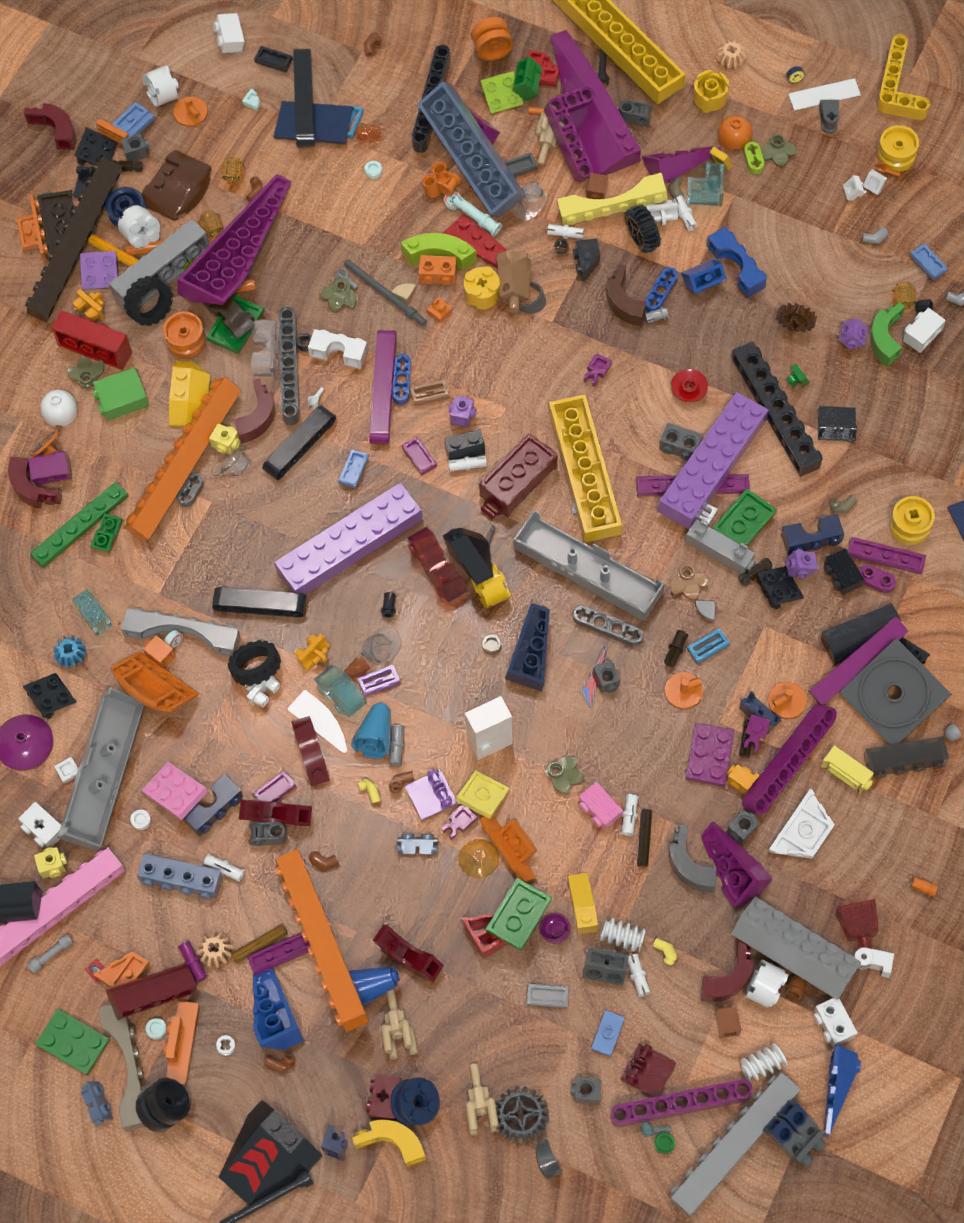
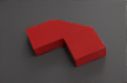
M528 51L527 57L533 58L535 63L542 67L539 85L556 87L559 68L552 63L546 53Z

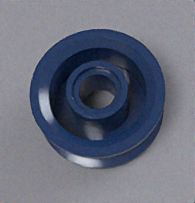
M121 187L109 194L105 202V209L109 219L116 227H118V221L122 219L123 212L126 210L123 208L128 209L136 205L146 209L147 207L141 193L131 187Z
M413 1078L403 1080L395 1086L391 1094L390 1104L395 1118L400 1123L407 1126L427 1124L435 1118L440 1108V1099L436 1087L429 1080Z

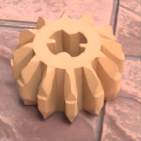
M727 40L726 44L721 43L717 49V61L720 62L721 67L727 66V70L733 67L735 70L737 66L741 67L746 59L745 47H742L741 42L736 43L735 40L733 42Z
M211 932L210 939L204 936L205 943L201 942L198 944L201 949L197 952L199 956H202L200 959L202 963L207 962L208 967L215 963V966L219 968L220 961L226 964L225 957L230 958L232 956L229 951L233 948L231 944H228V937L223 938L221 933L215 937L214 933ZM215 947V949H218L219 951L215 953L214 951H212V948Z

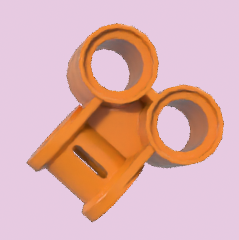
M441 161L432 165L431 171L433 174L426 175L422 179L423 188L429 198H435L440 193L451 197L454 194L455 188L462 183L461 178L454 173H449L447 165Z

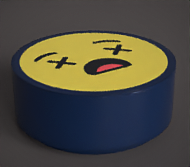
M795 66L787 72L786 76L790 83H798L805 77V73L802 67Z

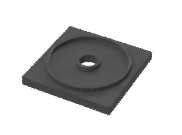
M897 638L840 691L845 699L894 749L952 695ZM892 686H899L902 690L901 697L896 700L890 699L887 694Z

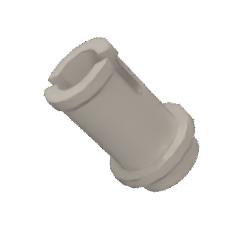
M662 306L660 309L644 313L647 324L661 319L664 321L666 320L665 318L669 317L666 307L662 308Z

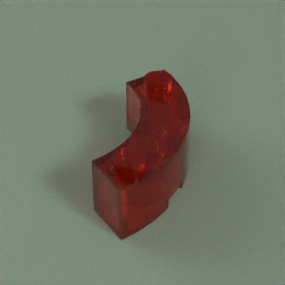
M425 527L407 537L410 543L408 545L409 551L412 555H416L424 571L436 587L435 590L440 598L444 597L447 602H450L468 592L462 576L451 563L449 564L444 557L442 558L444 552L430 529Z

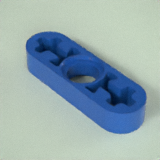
M667 267L662 271L645 299L647 312L660 309L677 282L678 272L676 269ZM673 275L669 278L668 283H666V277ZM663 287L666 289V292L660 294L656 289ZM655 298H657L656 305L650 306V304L654 302Z
M400 354L395 358L392 396L396 404L404 405L409 401L411 358L406 354ZM402 361H405L404 370H401ZM405 376L407 380L404 383H400L397 381V378ZM400 389H403L402 398L398 397L400 394Z

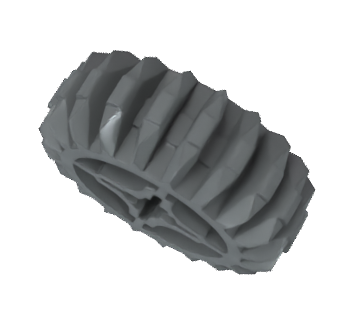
M515 1087L516 1093L513 1094L511 1089H508L507 1093L509 1096L501 1094L500 1097L503 1102L499 1100L495 1102L500 1107L496 1108L499 1127H496V1130L503 1128L500 1135L504 1136L508 1133L507 1141L515 1137V1144H518L519 1138H523V1144H527V1137L533 1142L535 1141L534 1133L541 1137L542 1133L539 1129L546 1130L547 1126L542 1122H549V1118L543 1116L549 1114V1109H542L547 1105V1102H539L542 1095L539 1094L534 1097V1089L528 1094L527 1087L523 1088V1092H519V1087ZM516 1100V1108L508 1112V1114H504L506 1107ZM522 1100L531 1102L537 1110L526 1108ZM519 1106L521 1107V1111H523V1114L526 1113V1115H524L523 1125L521 1124V1119H519V1116L516 1118L519 1112ZM538 1116L536 1124L526 1130L527 1121ZM509 1120V1122L517 1123L520 1131L513 1130L505 1121Z

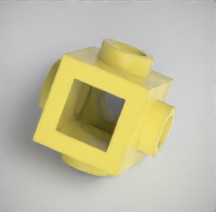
M219 423L209 438L211 446L223 454L228 453L232 455L234 449L237 450L240 445L238 431L231 426L226 427Z
M57 847L46 848L42 853L34 855L39 874L43 879L48 877L55 878L60 876L61 873L66 872L64 866L67 864L64 852L60 853Z

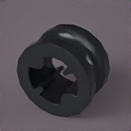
M307 333L298 336L297 345L301 351L308 352L309 344L306 345L304 343L302 345V341L305 340L306 342L308 340L310 343L312 336Z

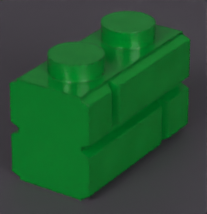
M526 57L517 62L512 90L519 94L523 100L533 98L539 92L538 87L542 67L535 63L533 58Z

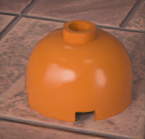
M731 115L722 120L717 134L719 144L729 151H734V149L743 150L745 145L752 140L753 131L750 122L740 115Z

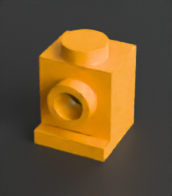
M738 764L736 766L732 765L727 772V783L744 795L759 778L758 773L753 775L750 769L745 766L741 767Z

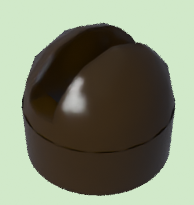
M558 239L554 244L555 251L559 254H565L569 249L567 240Z

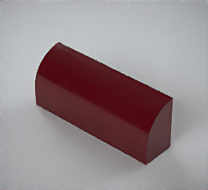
M181 964L106 989V993L116 1019L119 1020L193 995L197 986L187 965Z

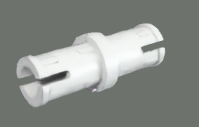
M677 196V200L674 198L673 203L677 202L678 216L685 223L687 230L692 231L694 230L692 225L697 228L698 224L692 216V210L687 206L684 197Z
M549 224L548 229H555V231L547 230V235L562 236L563 239L570 237L583 240L584 235L577 234V232L584 233L585 229L569 227V225Z
M485 455L470 458L465 456L462 459L448 460L449 472L458 470L470 471V469L487 467Z
M626 795L625 809L622 813V835H634L635 819L638 817L636 810L639 797L637 795Z
M211 854L206 856L203 863L204 866L221 870L222 876L226 875L238 882L241 881L245 870L229 864V861H223Z
M633 954L635 963H633L630 955L628 958V965L631 971L630 977L631 980H634L638 997L644 996L642 988H644L647 996L651 991L646 981V972L642 969L639 955Z

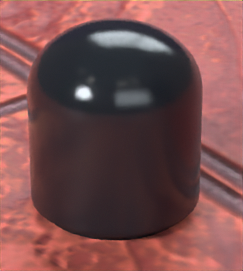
M931 299L918 300L915 304V310L918 314L921 311L924 313L927 308L933 311Z

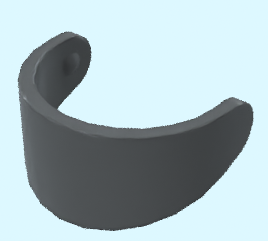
M531 282L530 286L538 290L540 294L530 304H519V310L528 314L538 313L543 310L547 301L541 286L538 283Z
M548 1139L540 1141L536 1147V1159L540 1171L547 1179L562 1174L563 1171L559 1168L554 1158Z

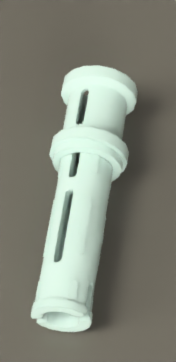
M460 195L454 199L452 204L474 219L480 228L486 229L491 233L492 237L499 233L502 223H497L490 218L491 215L484 214Z

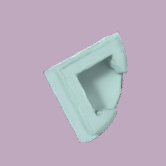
M250 89L242 100V104L258 111L260 101L257 93Z

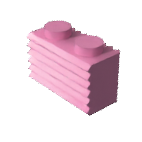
M595 782L579 795V807L584 813L588 812L592 816L591 819L598 828L601 826L605 830L622 816L623 810L598 782Z

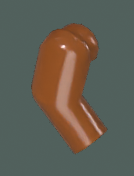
M371 33L364 42L365 55L367 57L374 55L373 45L381 41V36L377 33Z
M257 176L250 179L252 191L246 195L249 202L263 189L262 181Z
M413 772L395 775L389 784V790L392 793H399L404 783L414 781Z
M313 851L309 855L310 863L320 870L339 865L336 855L325 858L317 851Z
M286 1054V1057L278 1061L268 1056L264 1066L283 1073L294 1067L295 1057L292 1054Z

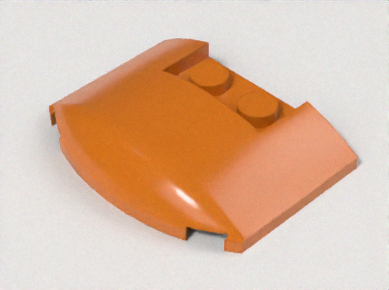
M141 651L111 667L117 682L129 696L140 704L157 711L171 713L199 695L198 692Z

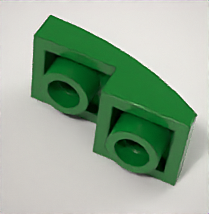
M104 513L99 530L96 529L91 548L109 553L117 538L123 519Z

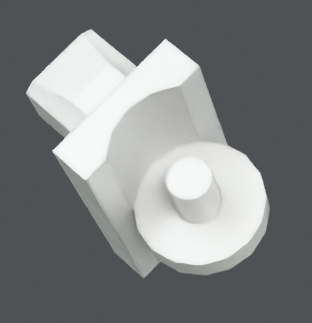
M666 200L663 204L656 205L654 203L645 206L650 211L655 222H661L662 226L666 225V221L678 220L677 202L673 203L672 200Z
M271 676L267 681H262L259 685L253 684V686L246 688L249 692L247 695L249 704L252 706L257 704L263 708L266 706L269 697L264 694L265 691L268 689L276 693L281 687L274 676Z

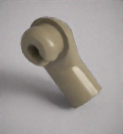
M681 176L674 178L668 187L672 197L684 196L679 187L683 181Z
M850 495L845 502L833 499L830 502V509L835 513H846L858 500L853 495Z

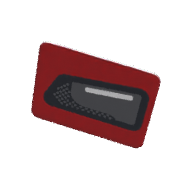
M95 959L85 968V971L98 983L100 980L94 977L93 974L96 971L103 970L105 967L98 959Z

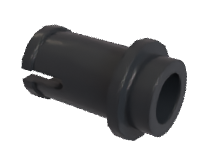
M390 592L384 593L383 608H381L383 617L392 618L396 613L394 609L395 593H391L390 599Z

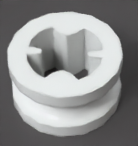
M224 1035L217 1040V1051L221 1055L227 1056L233 1053L235 1042L232 1037ZM223 1041H225V1043H227V1041H230L229 1050H226V1048L225 1050L221 1049V1043Z

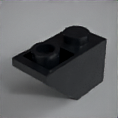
M597 238L580 240L575 243L573 257L574 260L577 259L578 261L576 271L577 275H581L582 281H585L600 263V250Z

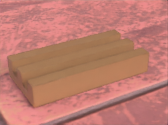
M446 380L410 387L414 406L450 398ZM428 390V391L423 392V393L415 394L416 392H421V391Z

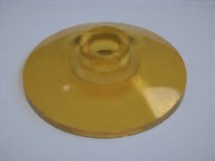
M475 839L469 841L460 851V866L471 877H487L498 866V851L487 840ZM480 853L483 855V857L481 859H477L475 855Z

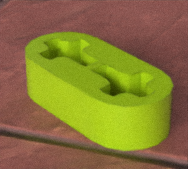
M748 142L744 147L747 168L752 174H760L764 169V159L760 146L756 142Z

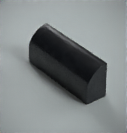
M892 603L822 632L821 641L834 665L845 660L894 617L897 616L901 621Z
M35 881L0 885V923L37 920L43 892Z

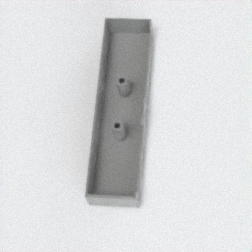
M535 510L514 538V549L642 621L646 620L664 592V582L658 579L657 583L610 558V552L598 545L593 544L592 548L540 519V513Z
M112 688L102 692L57 836L58 839L92 851L102 846L144 705L134 700L128 694Z

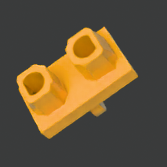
M81 289L76 292L78 298L72 303L75 310L81 312L86 307L88 310L84 313V316L92 321L97 318L100 320L105 318V315L102 313V307L105 305L102 293L94 294L91 292L88 296Z
M321 633L318 636L311 634L307 639L309 646L306 649L298 648L294 653L302 667L307 671L319 661L322 663L327 661L325 654L331 646Z

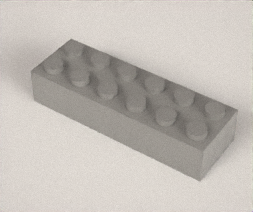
M194 220L183 224L177 232L169 235L164 242L156 245L147 255L142 256L133 266H129L124 273L115 277L109 283L115 303L126 313L124 309L126 291L131 288L133 282L136 283L137 279L141 277H157L167 286L176 280L209 246L206 232ZM153 288L144 292L139 298L137 309L158 294V289Z
M756 897L740 916L731 933L837 1000L861 964V961L854 956L844 952L835 944L828 942L817 933L810 931L799 922L792 920L781 911L774 909Z

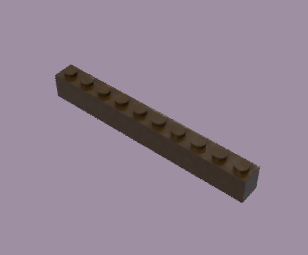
M102 157L100 162H96L93 168L95 173L93 177L89 176L86 182V191L81 192L78 198L80 202L78 206H74L71 212L72 218L70 222H66L63 228L65 232L63 236H59L56 242L57 248L55 252L52 251L50 253L48 266H44L42 269L40 282L37 281L34 285L33 296H29L26 301L27 314L46 323L105 207L109 194L113 191L121 175L122 166Z

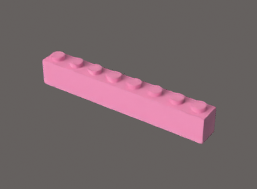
M109 848L100 850L96 853L94 859L83 863L74 874L67 875L57 887L50 888L46 895L41 898L37 920L9 922L7 925L3 924L0 926V966L125 872L124 867Z

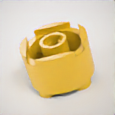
M714 70L704 71L696 77L693 101L702 112L717 111L727 104L729 91L727 77L723 73H715Z
M489 266L478 267L468 271L464 278L466 302L470 306L473 305L481 310L493 307L499 298L500 279L497 273Z
M495 563L492 564L494 577L478 585L471 579L473 587L481 597L480 601L486 609L511 597L508 588L503 584L506 582L502 572L498 571Z

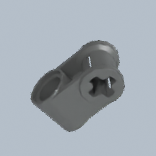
M820 100L819 110L822 130L826 133H834L837 130V122L839 120V100Z
M623 100L619 104L618 111L625 123L646 126L650 123L649 115L652 111V105L647 102Z
M280 822L249 823V828L251 829L249 845H281L287 840V831ZM281 830V835L277 837L273 836V833L275 831Z

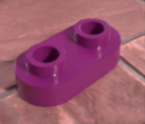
M864 565L860 568L859 571L865 579L864 585L882 593H889L894 589L896 580L892 574L872 565ZM865 572H871L872 575H867ZM886 579L889 583H884L883 580Z

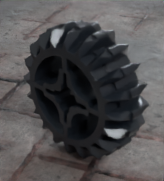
M640 204L627 210L625 215L626 224L635 244L643 253L656 250L661 245L659 228L650 211Z

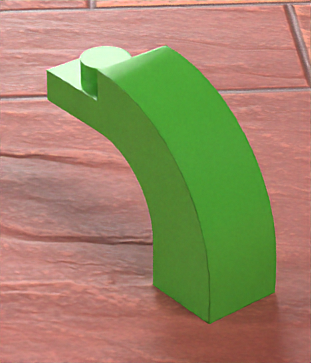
M901 302L895 307L891 306L887 312L881 309L873 321L870 333V344L873 353L886 367L900 356L902 346L893 340L888 332V329L903 316L905 306Z

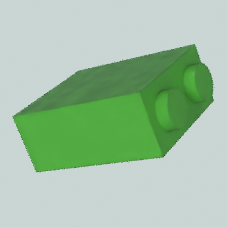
M135 367L93 382L95 389L92 392L95 399L100 400L101 404L98 407L101 415H106L107 421L149 406Z

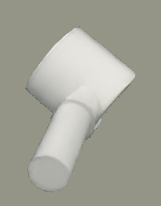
M320 387L314 396L308 397V408L314 405L315 410L319 406V397L324 391L323 387Z

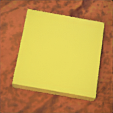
M475 770L457 795L456 801L491 819L510 788Z

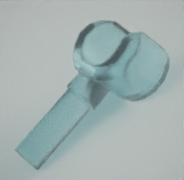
M651 1122L643 1124L640 1129L645 1137H649L658 1132L671 1131V1126L653 1128Z

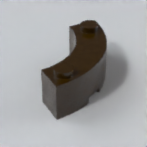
M231 297L224 305L203 303L211 314L216 317H222L221 322L237 340L255 326L253 316L249 312L245 313Z

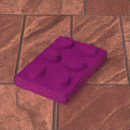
M701 723L695 724L685 780L721 787L725 786L734 735L733 729Z

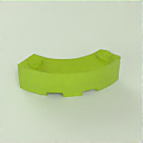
M425 233L410 237L401 242L402 255L412 266L420 263V255L456 257L457 267L461 271L477 262L476 250L467 242L452 235Z

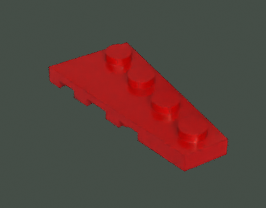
M465 214L442 233L455 236L467 242L476 250L477 257L498 268L496 255L509 251Z

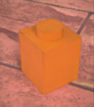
M157 635L153 639L148 640L143 649L145 655L163 668L176 657L173 648Z

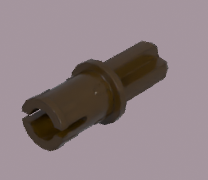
M678 630L672 644H669V651L664 660L666 666L674 667L679 655L683 653V646L688 638V634H685V631Z

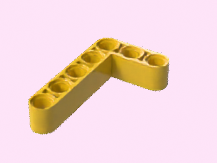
M897 34L892 39L877 108L884 114L924 120L929 111V100L925 97L897 92L908 43L905 35Z

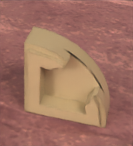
M409 283L401 284L395 287L391 293L397 298L408 302L416 290V285Z

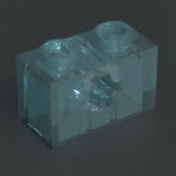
M88 589L71 599L76 610L96 636L112 626L108 615Z

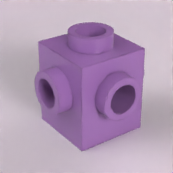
M858 318L842 322L839 341L850 350L865 346L868 326Z
M465 396L455 397L454 403L451 402L449 407L451 424L469 428L471 418H475L477 410L474 407V400Z
M801 549L793 551L786 558L789 576L801 579L809 577L816 572L818 565L815 552H807Z

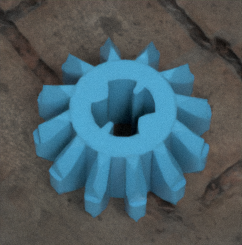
M71 635L69 640L63 636V642L57 641L58 647H53L55 653L53 657L60 666L64 665L68 669L70 665L76 668L77 662L83 664L82 658L86 657V647L82 644L81 639L75 640L74 636Z

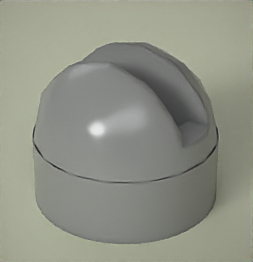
M954 723L948 726L945 731V736L948 740L954 741L962 737L961 732Z

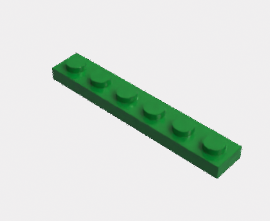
M114 482L30 553L31 557L42 568L46 567L103 518L104 513L109 514L129 497L128 493Z

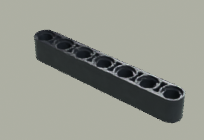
M439 45L434 50L422 99L442 81L446 82L451 61L450 49L446 45ZM420 108L412 133V145L417 153H423L428 149L433 127Z
M293 49L297 147L315 146L311 49Z

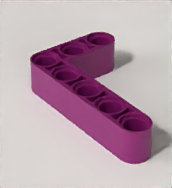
M584 86L552 98L544 109L571 174L580 183L589 178L593 168L569 113L588 106L594 99L595 91L589 86ZM567 100H570L573 105H570ZM573 153L576 154L579 159L575 158L573 156ZM580 169L583 170L586 175H583L580 172Z

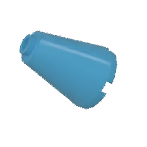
M377 703L371 707L352 739V748L357 753L358 750L363 752L364 757L382 759L386 754L387 756L389 755L391 710L386 704Z

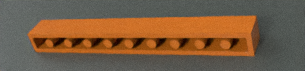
M226 377L215 379L211 383L210 391L202 397L200 407L192 413L193 418L190 423L184 426L183 434L173 444V450L165 456V463L155 472V479L145 488V495L137 501L135 511L127 517V523L124 528L139 540L150 539L209 444V438L218 423H222L241 392V389Z
M298 848L276 857L278 866H275L279 878L283 877L285 880L281 882L285 893H290L291 895L288 901L292 910L295 908L297 910V914H294L298 925H303L304 930L301 931L304 941H309L311 945L307 949L311 958H316L317 960L314 966L318 975H323L324 980L321 981L325 993L329 991L331 995L327 999L332 1010L335 1008L338 1014L334 1016L338 1026L343 1025L345 1031L349 1032L369 1023Z

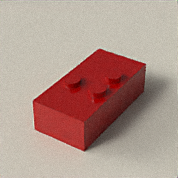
M61 310L51 327L58 346L96 361L102 360L104 364L123 370L132 354L126 334L110 329L105 324L94 323L89 318H81Z

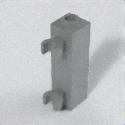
M696 520L686 534V543L740 574H744L747 570L750 571L756 563L754 561L755 553L750 551L748 546L743 543L738 544L708 527L709 524L703 520L701 522Z

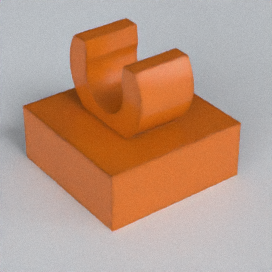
M439 297L427 308V313L440 323L452 312V307Z

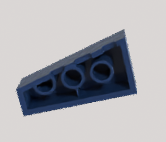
M531 603L505 679L542 692L545 683L550 609Z

